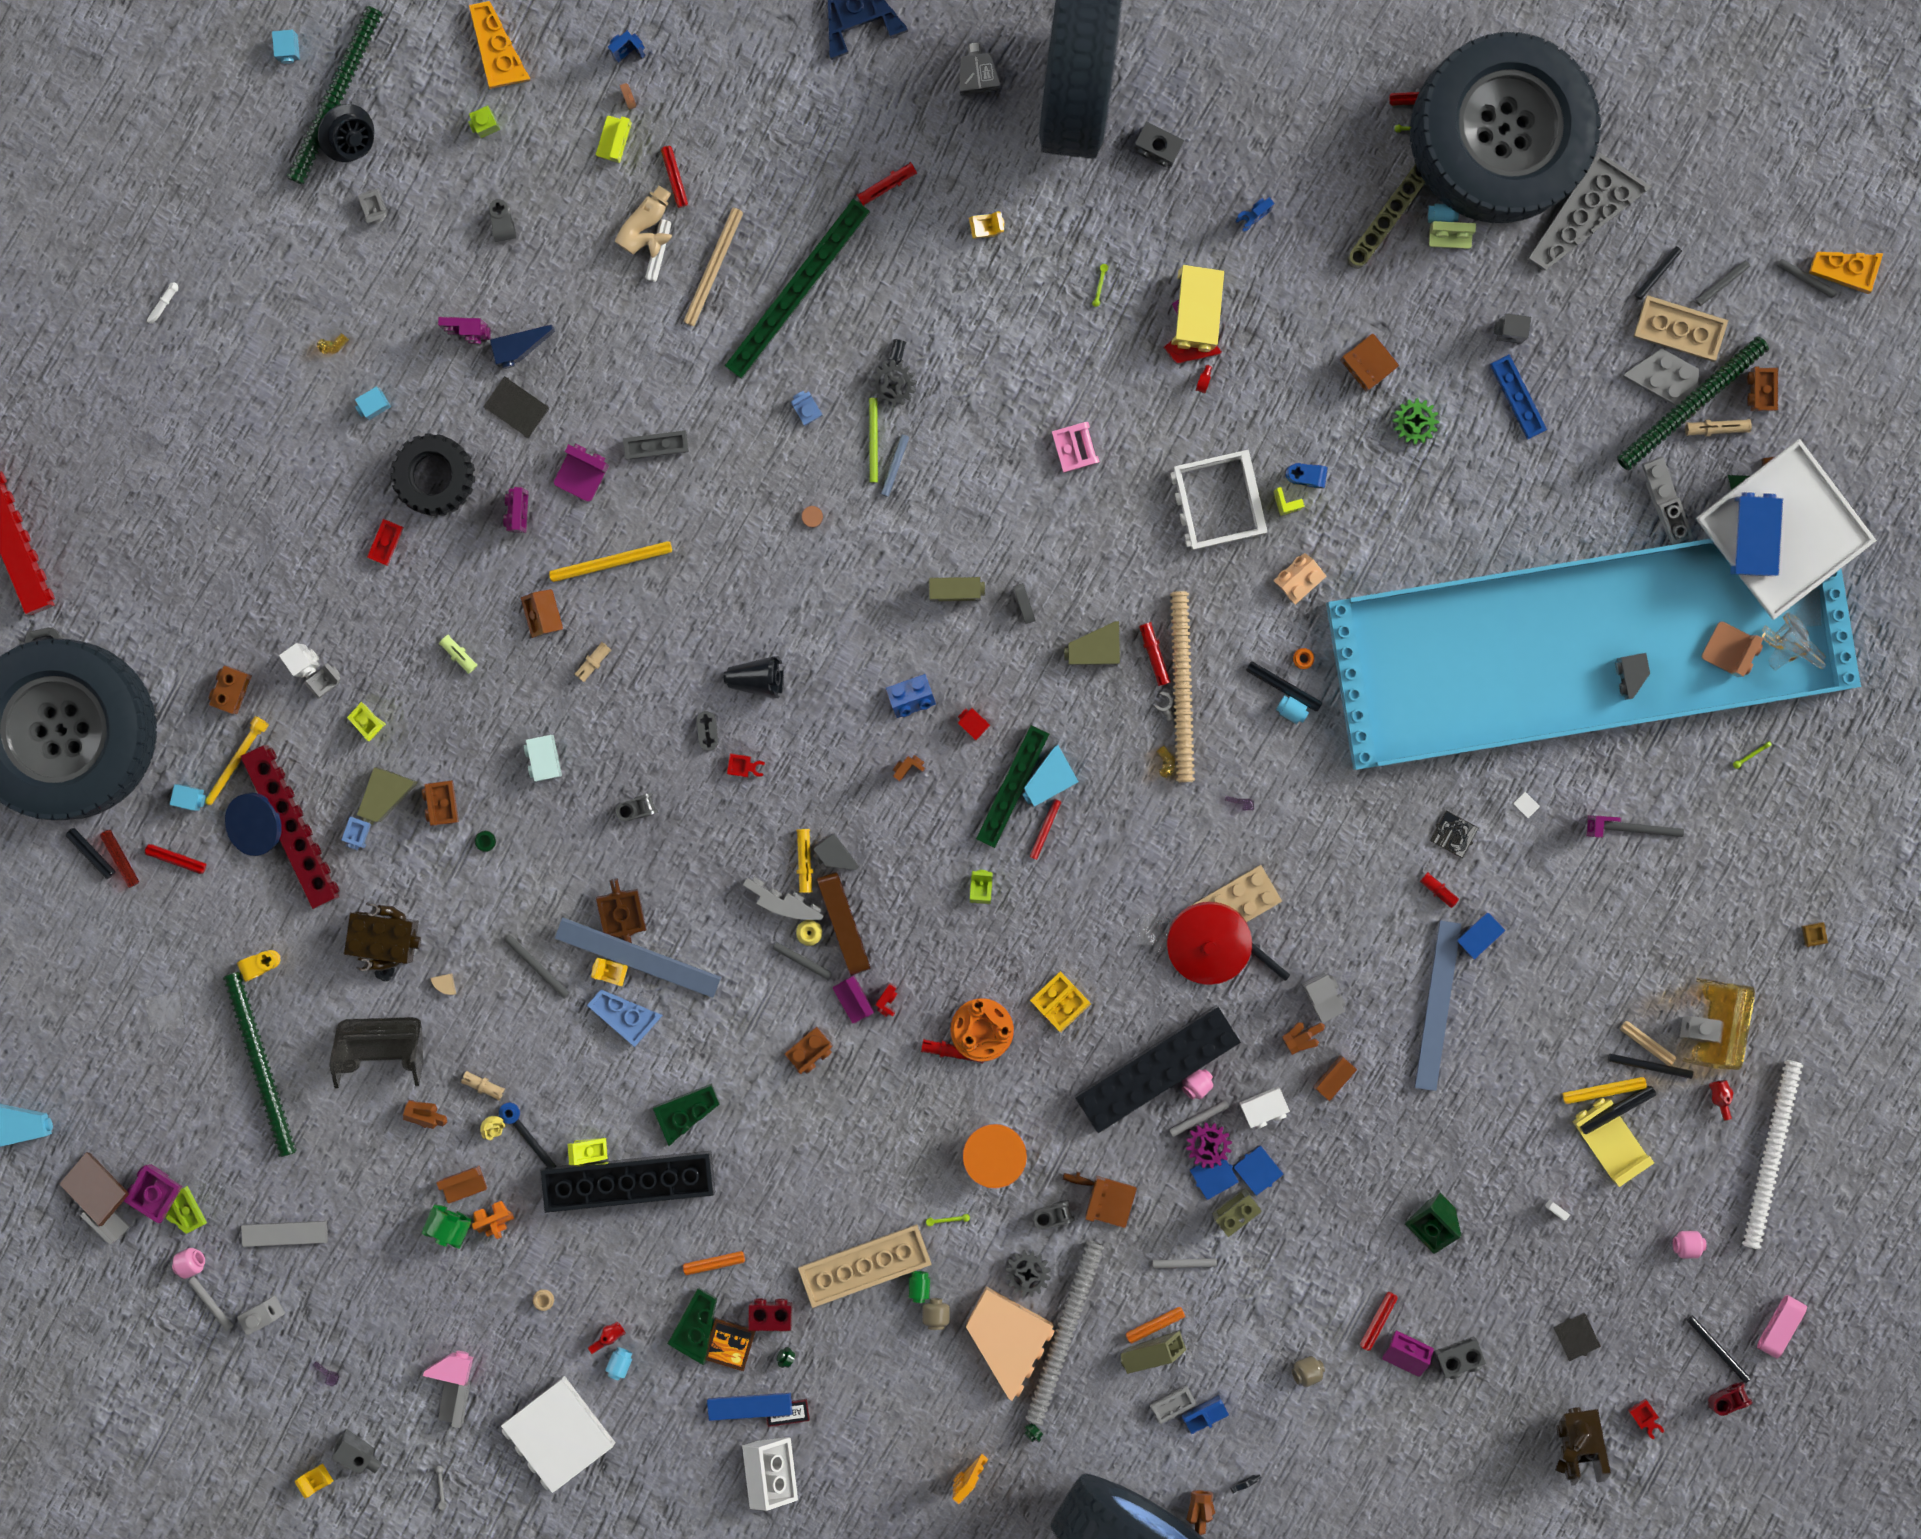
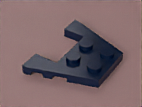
M828 0L830 59L833 60L849 54L842 32L883 18L888 34L892 38L908 32L907 26L899 19L895 11L891 9L885 0Z

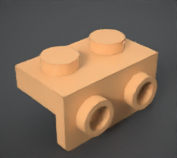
M1303 553L1286 570L1281 571L1278 577L1274 579V582L1284 591L1291 602L1296 605L1327 576L1314 559Z

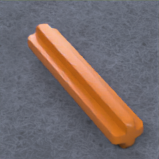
M743 1251L689 1262L683 1265V1271L685 1275H691L745 1262V1256Z
M1177 1307L1127 1332L1126 1337L1129 1343L1132 1344L1183 1319L1185 1313L1181 1307Z

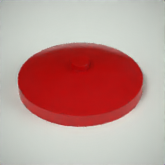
M1201 902L1187 907L1174 919L1168 931L1167 950L1170 961L1182 976L1195 983L1214 985L1234 978L1244 969L1251 955L1252 937L1247 922L1235 909L1219 902Z

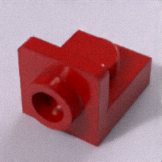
M892 983L888 984L875 1004L878 1007L877 1011L886 1017L888 1015L894 1016L895 1011L886 1005L887 1002L891 1004L898 994L895 992L897 987Z

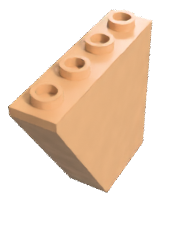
M987 1286L966 1322L967 1330L1008 1399L1013 1401L1015 1396H1020L1024 1388L1021 1384L1025 1377L1029 1379L1034 1370L1032 1364L1035 1359L1039 1360L1044 1352L1043 1344L1045 1341L1049 1342L1055 1332L1052 1329L1053 1323Z

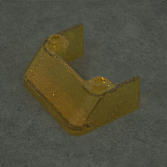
M1696 978V982L1705 983L1702 992L1705 999L1710 1001L1707 1019L1723 1022L1721 1044L1705 1041L1699 1042L1692 1049L1693 1058H1683L1682 1062L1717 1069L1739 1070L1744 1062L1755 997L1754 988L1741 984Z

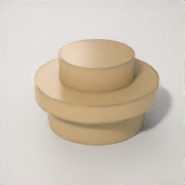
M541 1289L535 1293L533 1304L538 1310L546 1311L553 1306L554 1296L549 1290Z

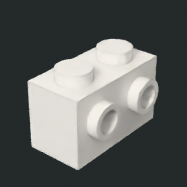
M296 643L279 655L295 677L309 678L317 672L316 668L320 666L317 662L319 660L317 654L303 644Z
M1278 1086L1239 1102L1250 1128L1255 1127V1129L1266 1126V1122L1271 1119L1275 1121L1281 1120L1286 1117V1113L1290 1112Z

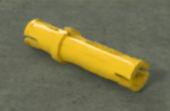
M796 829L799 869L796 872L799 874V893L813 892L810 829Z

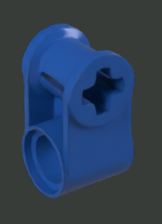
M1295 463L1286 469L1285 477L1293 484L1325 488L1328 467ZM1296 468L1297 472L1301 473V475L1297 478H1295V475L1291 473V471H1294Z

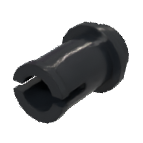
M893 339L890 357H887L889 365L892 360H895L896 365L903 361V353L907 342Z

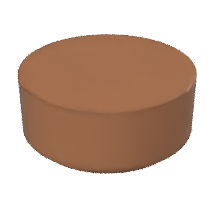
M809 506L804 509L802 520L806 526L814 528L822 523L823 513L818 507Z

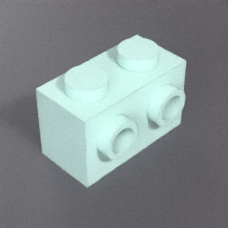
M554 735L526 740L527 745H524L526 757L530 758L531 765L528 766L530 778H534V781H542L561 777L562 773Z

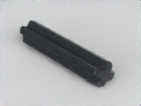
M75 828L70 829L65 834L69 841L106 879L111 878L116 871Z

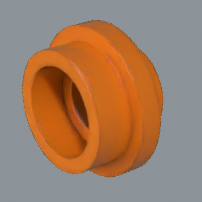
M1301 648L1294 653L1293 662L1299 669H1308L1314 663V655L1309 649ZM1301 655H1305L1307 657V661L1305 663H1302L1300 661Z

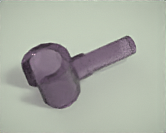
M1225 797V801L1242 804L1243 811L1254 810V801L1252 799Z
M316 1361L313 1366L327 1376L325 1384L329 1386L337 1385L339 1374L325 1369Z

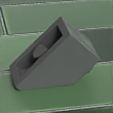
M832 834L813 849L816 852L813 856L820 865L824 863L825 866L857 870L859 868V865L835 834Z

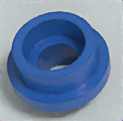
M505 1103L499 1109V1117L504 1120V1123L512 1124L519 1119L520 1109L514 1103ZM506 1110L513 1112L512 1117L506 1116Z

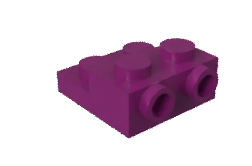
M438 317L439 327L448 332V335H460L465 341H468V344L479 345L481 341H487L491 338V329L481 318Z
M523 487L509 488V493L505 494V506H508L507 514H504L503 526L506 527L508 532L526 533L529 491Z
M145 1165L139 1169L137 1173L138 1178L135 1183L128 1188L127 1192L129 1195L124 1202L156 1223H162L183 1186L170 1179L168 1174L154 1165Z

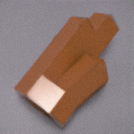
M1297 1022L1289 1032L1282 1035V1038L1293 1055L1299 1051L1317 1047L1319 1041L1311 1038L1322 1032L1325 1025L1319 1022L1303 1030V1023Z
M409 1100L405 1106L403 1120L431 1129H434L437 1125L443 1127L447 1123L445 1115L436 1113L438 1110L436 1104Z
M1194 1490L1191 1492V1502L1186 1520L1190 1524L1195 1525V1531L1198 1534L1203 1535L1206 1534V1523L1213 1520L1212 1516L1215 1514L1213 1493L1204 1490Z

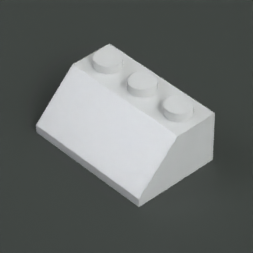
M791 1438L760 1440L743 1445L750 1509L768 1511L798 1501Z

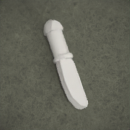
M174 282L168 285V289L160 297V301L148 317V323L153 324L161 315L166 305L169 304L175 292L178 291L177 283Z

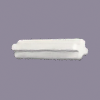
M661 219L657 233L669 234L671 222ZM666 244L661 245L657 256L654 258L650 256L645 276L649 281H657Z

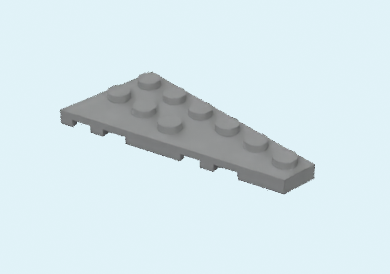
M1598 152L1585 177L1572 191L1528 260L1546 271L1652 186Z

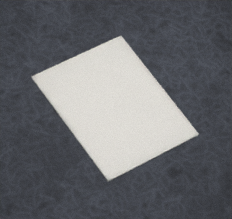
M1526 792L1513 803L1527 818L1540 807Z

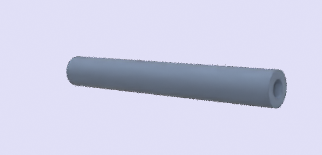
M902 434L881 495L887 497L890 495L909 436Z

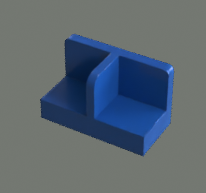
M1486 913L1474 925H1470V929L1457 942L1475 960L1506 930L1490 913Z
M1219 1395L1182 1413V1418L1191 1435L1207 1426L1212 1428L1213 1423L1229 1416Z

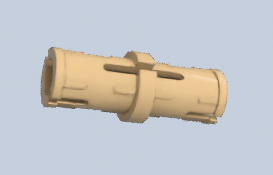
M601 641L600 645L590 656L588 655L585 658L586 661L574 674L585 682L591 673L601 666L602 660L612 650Z
M468 1071L465 1072L464 1079L461 1081L462 1084L478 1090L477 1093H485L500 1101L502 1093L505 1091V1088L489 1082V1079H482Z

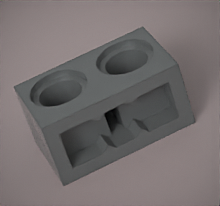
M1474 1336L1435 1350L1445 1378H1459L1463 1372L1468 1370L1470 1372L1478 1371L1482 1368V1365L1486 1364L1478 1340ZM1469 1351L1476 1352L1473 1360H1466V1354ZM1448 1359H1456L1455 1366L1451 1368L1446 1367Z

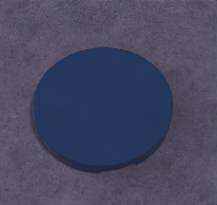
M245 793L234 798L227 807L225 813L226 832L232 844L239 851L250 856H260L268 853L279 842L282 829L279 813L275 812L265 796L258 793Z

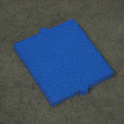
M1261 1145L1251 1153L1245 1154V1157L1233 1166L1256 1196L1267 1187H1272V1183L1284 1175Z
M1223 1158L1220 1160L1221 1166L1216 1162L1212 1169L1209 1164L1202 1168L1200 1163L1190 1169L1197 1182L1196 1186L1200 1187L1207 1200L1239 1182L1232 1170L1233 1166Z

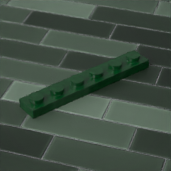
M1030 725L976 840L993 848L996 847L1050 735L1049 733Z

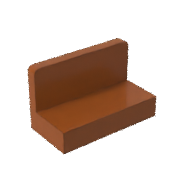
M552 589L533 592L520 597L532 638L563 629Z
M1340 1055L1313 1087L1330 1101L1357 1069Z
M480 1166L436 1182L438 1189H443L447 1203L469 1197L488 1188Z

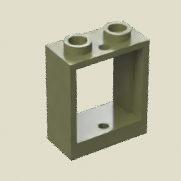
M980 577L929 578L930 602L981 601V596H985V582H980Z
M1244 1188L1215 1210L1212 1215L1227 1237H1230L1260 1214L1262 1210L1246 1188Z

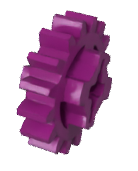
M1204 1122L1203 1128L1197 1124L1196 1132L1190 1130L1192 1138H1186L1191 1143L1186 1146V1150H1192L1188 1156L1190 1158L1196 1157L1194 1160L1195 1164L1201 1161L1202 1168L1209 1164L1212 1169L1216 1162L1221 1166L1220 1160L1222 1158L1228 1160L1225 1153H1231L1232 1151L1227 1147V1145L1232 1144L1231 1140H1226L1229 1133H1222L1224 1127L1220 1126L1217 1129L1215 1122L1212 1123L1211 1127L1208 1126L1207 1122ZM1212 1131L1217 1133L1218 1135L1210 1136L1207 1135L1206 1132ZM1200 1136V1143L1195 1148V1141ZM1204 1137H1206V1139L1209 1140L1210 1143L1214 1142L1212 1144V1149L1214 1153H1212L1211 1150H1209L1208 1148H1203L1206 1146V1141L1204 1140ZM1223 1142L1222 1151L1218 1154V1146ZM1200 1155H1211L1212 1159H1205Z

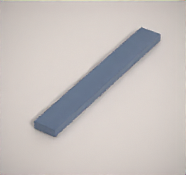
M566 918L561 919L555 939L712 998L721 979L720 976Z
M1439 920L1415 1088L1437 1090L1458 950L1457 940L1460 937L1461 923Z

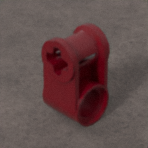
M1737 1382L1726 1389L1712 1394L1708 1399V1407L1718 1415L1725 1416L1751 1405L1752 1400L1748 1398L1744 1390V1382ZM1719 1400L1724 1401V1405L1721 1409L1716 1408V1404Z

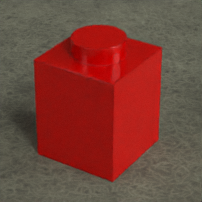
M965 708L958 716L960 719L958 724L975 740L990 726L973 708L970 710Z

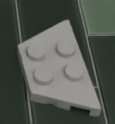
M1660 349L1626 372L1623 377L1676 407L1677 404H1681V401L1698 387L1699 369L1668 351Z

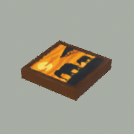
M716 1318L710 1335L706 1360L744 1372L756 1331H749V1327Z

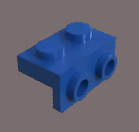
M628 30L621 36L616 35L608 46L612 56L618 63L633 50L641 58L645 57L643 52L645 47L635 33L631 35Z
M926 674L886 688L896 718L906 717L911 713L926 710L936 705Z

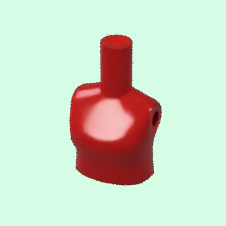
M1720 1080L1709 1083L1712 1092L1711 1100L1714 1105L1720 1107L1723 1121L1732 1119L1728 1105L1731 1104L1734 1093L1729 1087L1728 1081Z
M619 1322L605 1326L600 1339L590 1345L588 1350L591 1354H594L604 1346L613 1344L617 1339L626 1334L625 1330Z

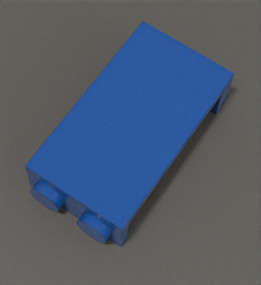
M1742 492V496L1735 497L1734 501L1739 502L1736 561L1735 565L1731 566L1730 574L1779 576L1783 498H1776V494L1769 493L1763 494V497H1755V493Z

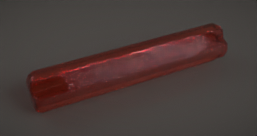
M106 830L102 832L100 837L127 886L131 888L139 884V879L112 831Z

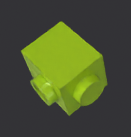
M488 105L469 113L471 118L468 121L472 132H477L481 138L500 130L495 116Z

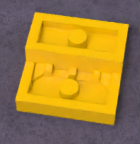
M1061 971L1030 1000L1060 1033L1091 1005L1088 999Z

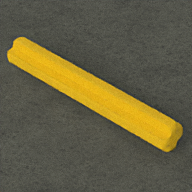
M1639 1077L1564 1092L1563 1101L1565 1104L1641 1090L1645 1089L1647 1084L1645 1078Z

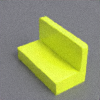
M607 116L596 151L597 157L617 163L621 162L632 124L629 118L621 116V119Z
M1282 487L1274 491L1280 516L1300 511L1305 507L1303 499L1286 503Z

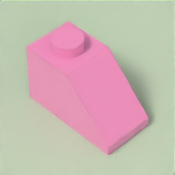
M464 1351L453 1352L428 1367L424 1371L423 1376L464 1386L468 1382L473 1357L468 1356L469 1353Z

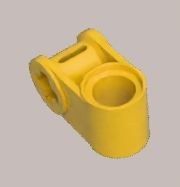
M268 950L237 962L244 981L247 982L276 968L280 964L281 958L275 950ZM268 957H271V961L269 963H266L265 960Z

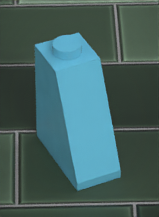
M1059 745L1052 749L1024 787L1026 792L1023 793V796L1028 805L1032 803L1035 807L1079 782Z
M0 1104V1147L52 1134L53 1124L52 1120L48 1118L47 1113Z

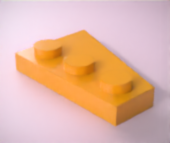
M1816 252L1809 274L1870 294L1883 253L1871 255L1864 253Z
M983 1454L964 1473L962 1471L959 1472L953 1479L952 1499L956 1503L960 1504L974 1489L979 1479L978 1475L983 1471V1465L988 1461V1458Z

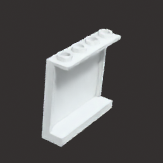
M565 1376L501 1425L504 1436L514 1442L517 1453L527 1459V1465L530 1470L540 1476L542 1486L552 1493L605 1454L615 1444V1441Z

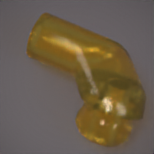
M340 333L334 341L320 339L317 342V348L324 354H336L349 339Z
M1163 745L1156 752L1163 760L1159 774L1163 778H1167L1174 773L1175 758Z

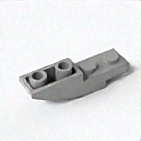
M1661 456L1643 463L1642 467L1647 479L1646 485L1671 544H1676L1693 537L1681 500L1676 495L1664 457Z
M755 876L753 879L748 877L743 884L761 896L756 904L774 913L803 920H820L824 917V914L821 913L822 908L814 903L808 905L803 902L805 898L796 892L793 894L788 893L783 899L781 898V892L774 888H771V890L763 886L764 882Z

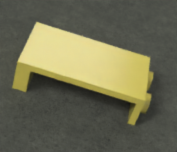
M1183 265L1178 270L1177 279H1181L1177 328L1176 336L1172 339L1171 344L1178 345L1177 347L1181 349L1194 347L1202 352H1210L1218 345L1224 271Z
M1600 1098L1593 1103V1108L1588 1111L1583 1110L1575 1116L1576 1119L1572 1122L1612 1181L1620 1187L1653 1165L1654 1162L1644 1152L1620 1116L1589 1134L1582 1132L1581 1125L1613 1106L1612 1100Z

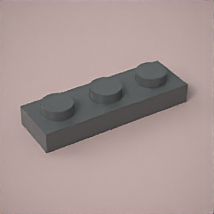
M686 430L623 438L626 460L689 452Z

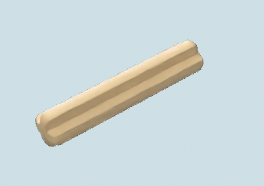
M1625 1021L1620 1028L1622 1032L1666 1065L1671 1066L1675 1062L1676 1057L1630 1022Z

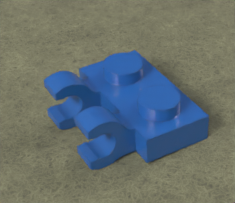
M1270 197L1266 200L1261 198L1253 205L1251 212L1242 211L1239 213L1235 221L1236 224L1241 220L1246 221L1242 231H1248L1253 224L1271 212L1275 203Z

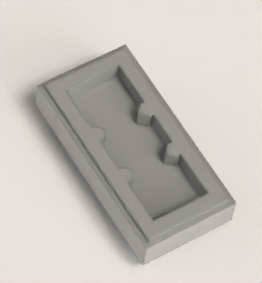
M1185 1385L1150 1404V1407L1161 1425L1196 1406L1197 1403L1188 1386Z

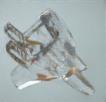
M1789 611L1783 616L1786 623L1776 633L1766 625L1763 627L1762 631L1764 634L1762 638L1775 648L1768 660L1770 662L1769 665L1775 671L1800 657L1805 658L1821 669L1826 666L1823 662L1826 656L1810 641L1809 633L1804 623Z

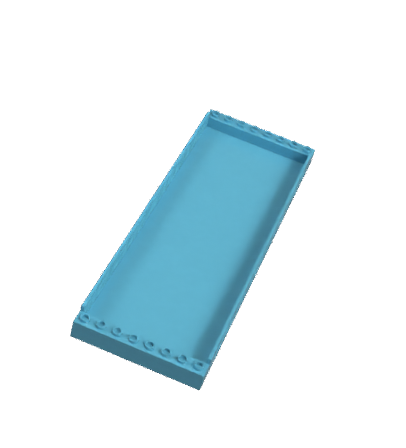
M1711 539L1327 602V614L1353 770L1861 687L1842 568L1774 620L1771 619L1739 575L1730 574V563ZM1719 622H1725L1750 636L1758 635L1762 637L1763 635L1761 643L1763 648L1758 656H1754L1751 662L1753 667L1748 675L1736 677L1702 659V653ZM1776 637L1788 638L1782 643L1775 641ZM1794 641L1802 643L1803 645L1800 646L1809 652L1802 650ZM1646 653L1650 675L1635 697L1625 700L1619 690L1621 677L1617 675L1615 669L1617 658Z

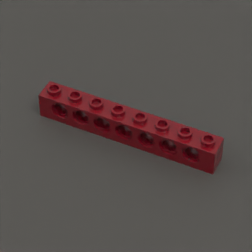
M262 745L241 755L240 757L257 793L265 796L275 812L279 813L282 828L281 844L312 909L339 898V887L329 876L331 873L330 868L320 857L322 851L319 845L312 840L311 835H313L310 826L303 821L302 816H304L301 807L295 804L293 799L295 794L291 786L286 785L284 780L286 775L282 767H278L275 761L277 756L273 748H269L268 745ZM264 763H267L269 766V772L266 775L261 772V766ZM273 782L278 785V791L275 794L270 791V785ZM282 801L287 804V810L284 813L279 810V804ZM291 820L296 823V829L293 832L288 829V823ZM300 839L305 842V849L303 851L297 848V842ZM309 858L314 861V868L312 870L306 867V861ZM318 877L324 883L321 889L315 886V880Z

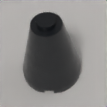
M772 656L728 667L727 671L724 672V683L731 689L770 698H780L778 693H782L784 686V670L779 669V664H782V660L779 656Z

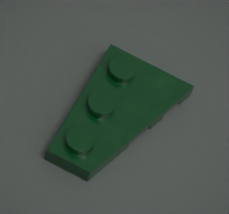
M711 1083L653 1106V1111L668 1146L673 1144L689 1128L720 1105V1101Z
M697 1288L667 1343L701 1365H705L717 1298L701 1288Z

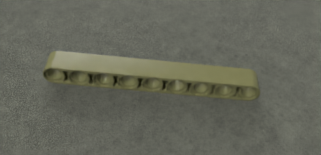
M1416 164L1351 250L1348 256V263L1351 267L1359 269L1368 262L1425 184L1423 178L1416 174V169H1418ZM1403 186H1411L1413 194H1406L1403 191ZM1393 202L1399 203L1401 210L1398 212L1393 211L1390 204ZM1378 220H1386L1388 228H1380ZM1367 236L1374 237L1376 244L1373 246L1368 245L1365 238ZM1360 253L1363 256V262H1355L1353 254Z

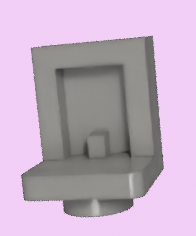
M379 188L358 194L366 223L372 222V224L382 222L387 216V210Z
M326 663L320 671L305 681V685L317 699H320L339 684L340 674L335 667H331Z

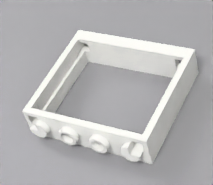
M1249 450L1174 466V472L1170 473L1173 485L1177 484L1176 502L1178 506H1182L1183 513L1180 514L1182 526L1187 528L1188 534H1184L1187 547L1191 546L1192 551L1267 533ZM1240 460L1256 529L1197 542L1181 473Z

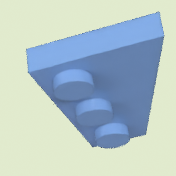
M600 990L587 1005L634 1047L663 1016L604 990Z

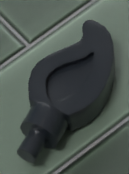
M1260 1474L1257 1476L1252 1475L1233 1484L1230 1487L1232 1494L1257 1483L1258 1479L1261 1478Z

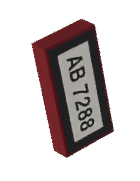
M807 1399L792 1401V1415L766 1417L768 1427L810 1421Z

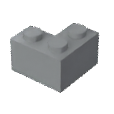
M1323 972L1301 984L1320 1022L1324 1023L1345 1012L1343 1006L1346 1003L1341 994L1337 995L1336 989L1339 987L1333 976Z

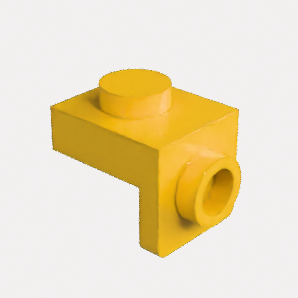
M1000 211L987 215L971 216L969 218L973 239L995 237L1004 232V219Z
M596 958L592 966L591 978L623 986L628 966L609 959Z
M322 1463L296 1479L295 1484L306 1499L313 1493L331 1484L334 1480Z

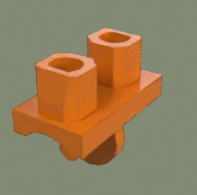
M502 1201L491 1205L494 1215L489 1217L485 1209L473 1212L475 1223H472L473 1230H477L478 1233L485 1231L487 1237L494 1234L496 1239L502 1238L501 1231L507 1229L505 1223L514 1219L513 1213L507 1209Z

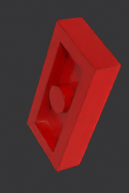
M383 519L367 558L388 566L404 527Z

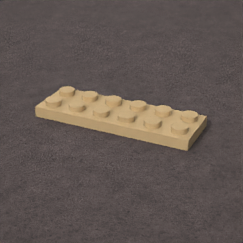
M918 1224L799 1266L798 1270L811 1306L814 1308L930 1266L932 1263Z

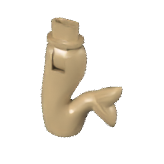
M659 185L654 193L650 192L651 196L646 197L635 212L626 220L616 236L615 243L633 255L642 247L648 245L651 257L654 258L659 253L661 245L666 244L672 238L671 234L664 233L639 234L641 231L655 225L662 218L669 204L666 201L671 193Z

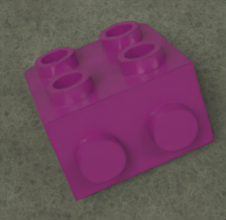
M576 443L574 447L568 444L565 450L567 456L554 480V485L590 502L609 465L604 462L606 458L596 453L591 456L585 453L586 448Z

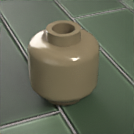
M931 1298L929 1303L923 1305V1324L928 1326L929 1330H943L944 1326L949 1324L950 1307L947 1303H943L941 1298Z
M1313 1356L1295 1362L1294 1369H1292L1295 1382L1303 1387H1309L1321 1382L1323 1372H1325L1322 1361H1317Z

